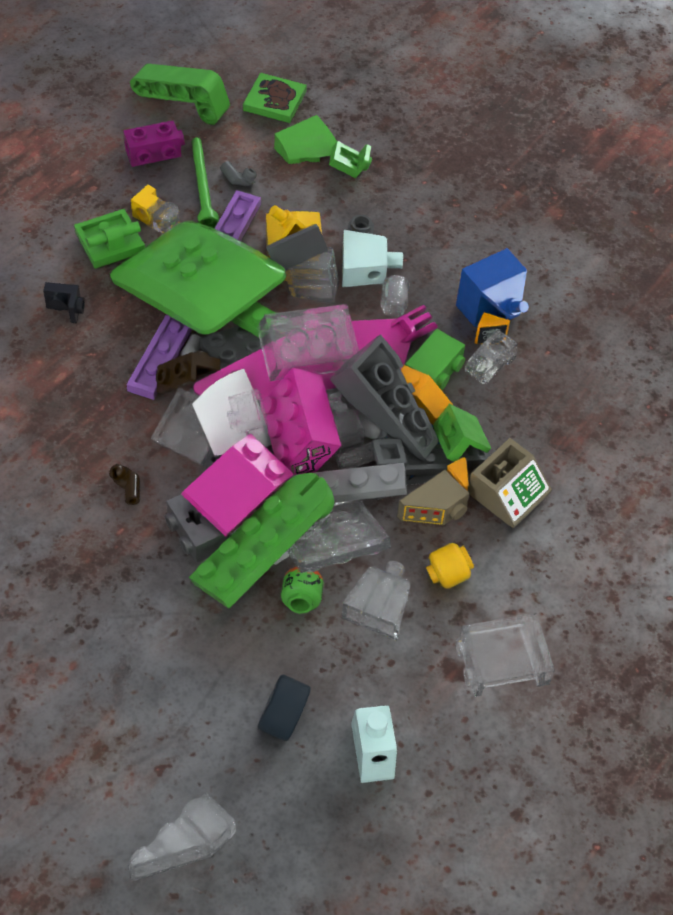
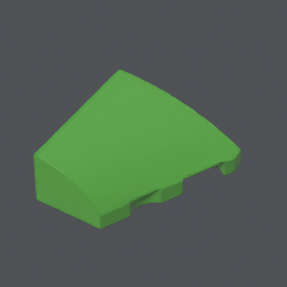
M315 115L275 133L274 149L288 164H296L303 161L320 162V157L331 156L332 147L337 140L324 122Z

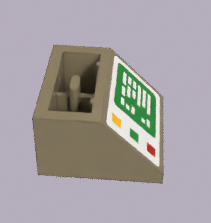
M511 438L471 473L468 487L470 496L513 529L552 491L534 455Z

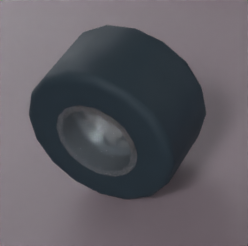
M284 674L280 675L259 720L258 729L288 741L306 705L311 687Z

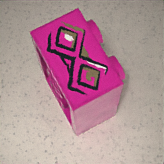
M292 368L261 402L262 411L274 456L294 475L314 473L341 447V442L322 375Z

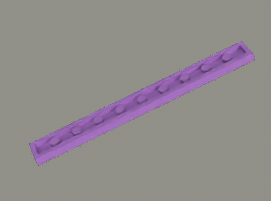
M236 190L215 229L241 241L261 205V197ZM166 314L127 383V391L154 400L157 395V366L178 357L193 329Z

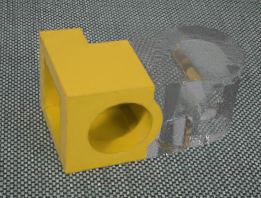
M150 185L145 186L131 199L132 216L161 233L167 232L180 223L178 206L158 198L156 189Z

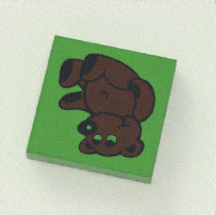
M260 73L243 103V111L290 123L307 91V85Z

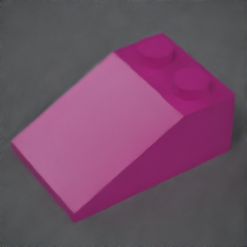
M250 433L229 448L193 481L181 495L226 537L240 527L266 499L271 497L286 481L291 479L294 473Z

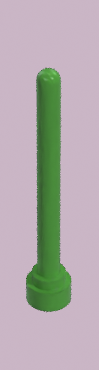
M195 137L192 139L191 144L201 211L197 216L198 223L215 229L219 222V216L211 206L202 142L200 138Z

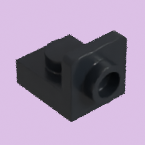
M45 282L43 292L46 308L58 311L68 310L70 322L77 324L78 316L84 313L85 298L80 296L79 285Z

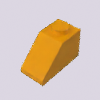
M403 365L401 369L407 384L412 383L415 389L412 395L418 407L425 410L430 423L433 425L448 404H453L429 375Z

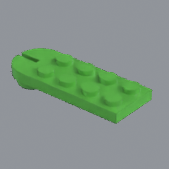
M304 473L286 481L206 561L198 566L189 576L193 584L227 608H230L317 520L323 519L330 514L334 507V496L326 480L322 477L319 478L314 473Z

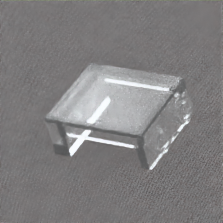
M537 613L462 626L460 637L455 642L456 651L459 658H464L466 665L464 667L465 683L467 687L472 686L475 697L481 696L483 689L487 687L535 679L537 687L550 685L555 669Z

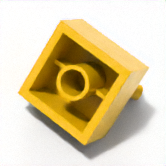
M276 205L272 206L269 213L266 214V246L314 224L318 225L322 234L320 212H290L282 210ZM324 253L286 269V275L323 274Z

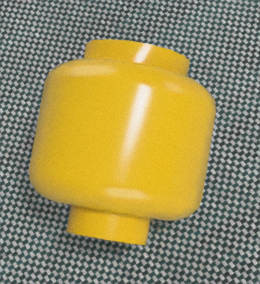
M449 543L430 553L429 561L431 565L427 566L426 570L433 584L440 582L442 587L449 589L468 580L471 577V569L474 568V565L464 545L459 547L456 543Z

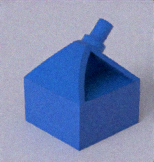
M508 248L463 268L456 306L474 327H478L484 312L508 320L519 316L520 313L527 312L529 305L526 301H522L527 269Z

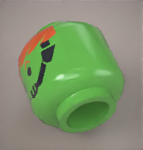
M297 566L289 569L283 578L282 602L291 611L299 614L316 609L322 600L323 577L317 570L308 566Z

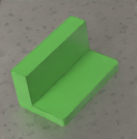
M448 404L433 424L446 458L453 462L462 456L469 445L486 453L491 449L477 417L456 406Z

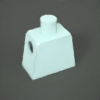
M344 230L342 287L382 284L386 281L387 268L402 269L403 252H387V238L385 236Z
M389 706L356 709L351 725L361 783L394 779L397 746ZM380 755L379 757L383 759V761L374 762L371 760L373 757Z

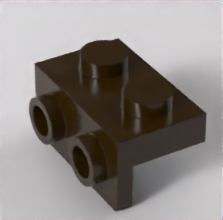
M196 351L158 365L156 372L157 393L164 394L194 383L198 378L220 371V359L210 357L207 352Z

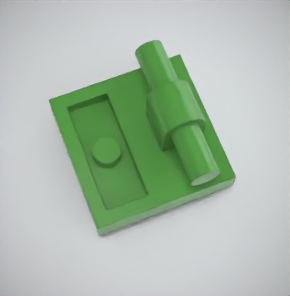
M125 209L74 225L75 233L95 269L129 258L145 248V244L138 232H141L138 221L132 222Z

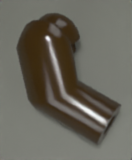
M121 464L113 465L110 468L109 475L117 485L125 489V502L129 505L140 503L139 475Z

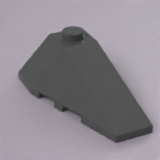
M379 335L348 359L330 380L351 405L391 437L401 439L406 449L420 460H424L439 440L425 410L418 407L412 395L415 389L412 383L407 384L400 369L403 367L399 356L383 336Z

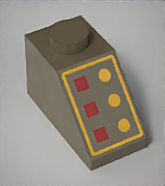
M443 470L399 501L397 517L401 521L445 525L452 519L458 520L465 514L469 492L446 470Z

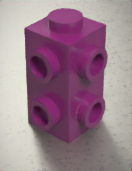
M174 120L123 130L125 151L131 167L182 157L181 146L185 145L182 130H177Z

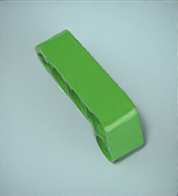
M145 64L130 80L132 90L139 96L194 103L200 118L210 125H215L230 107L223 81L212 70Z

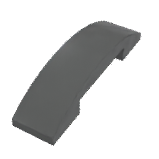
M401 439L372 440L371 443L377 465L404 463L406 475H438L443 470L447 471V466L453 463V461L446 458L441 444H437L424 460H420L403 446ZM469 445L459 459L465 457L467 470L479 467L491 455L490 452L486 453Z

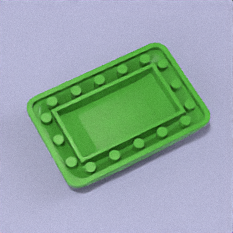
M183 221L113 269L110 277L115 285L200 334H211L221 329L281 284L286 278V272L284 267L271 258L219 230L195 221Z

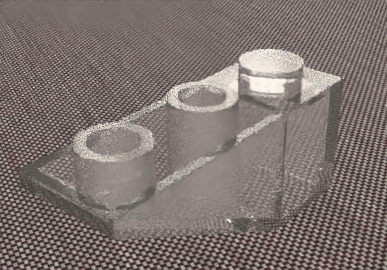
M207 792L199 799L193 798L185 805L181 812L182 815L174 823L168 822L162 826L156 834V839L147 848L142 846L132 855L128 865L130 878L136 881L210 858L236 833V820Z

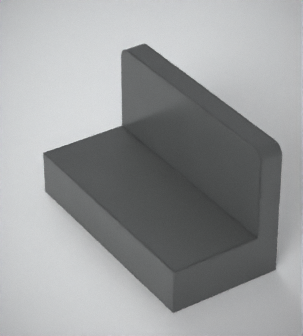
M317 224L266 246L270 258L284 267L285 270L328 251Z

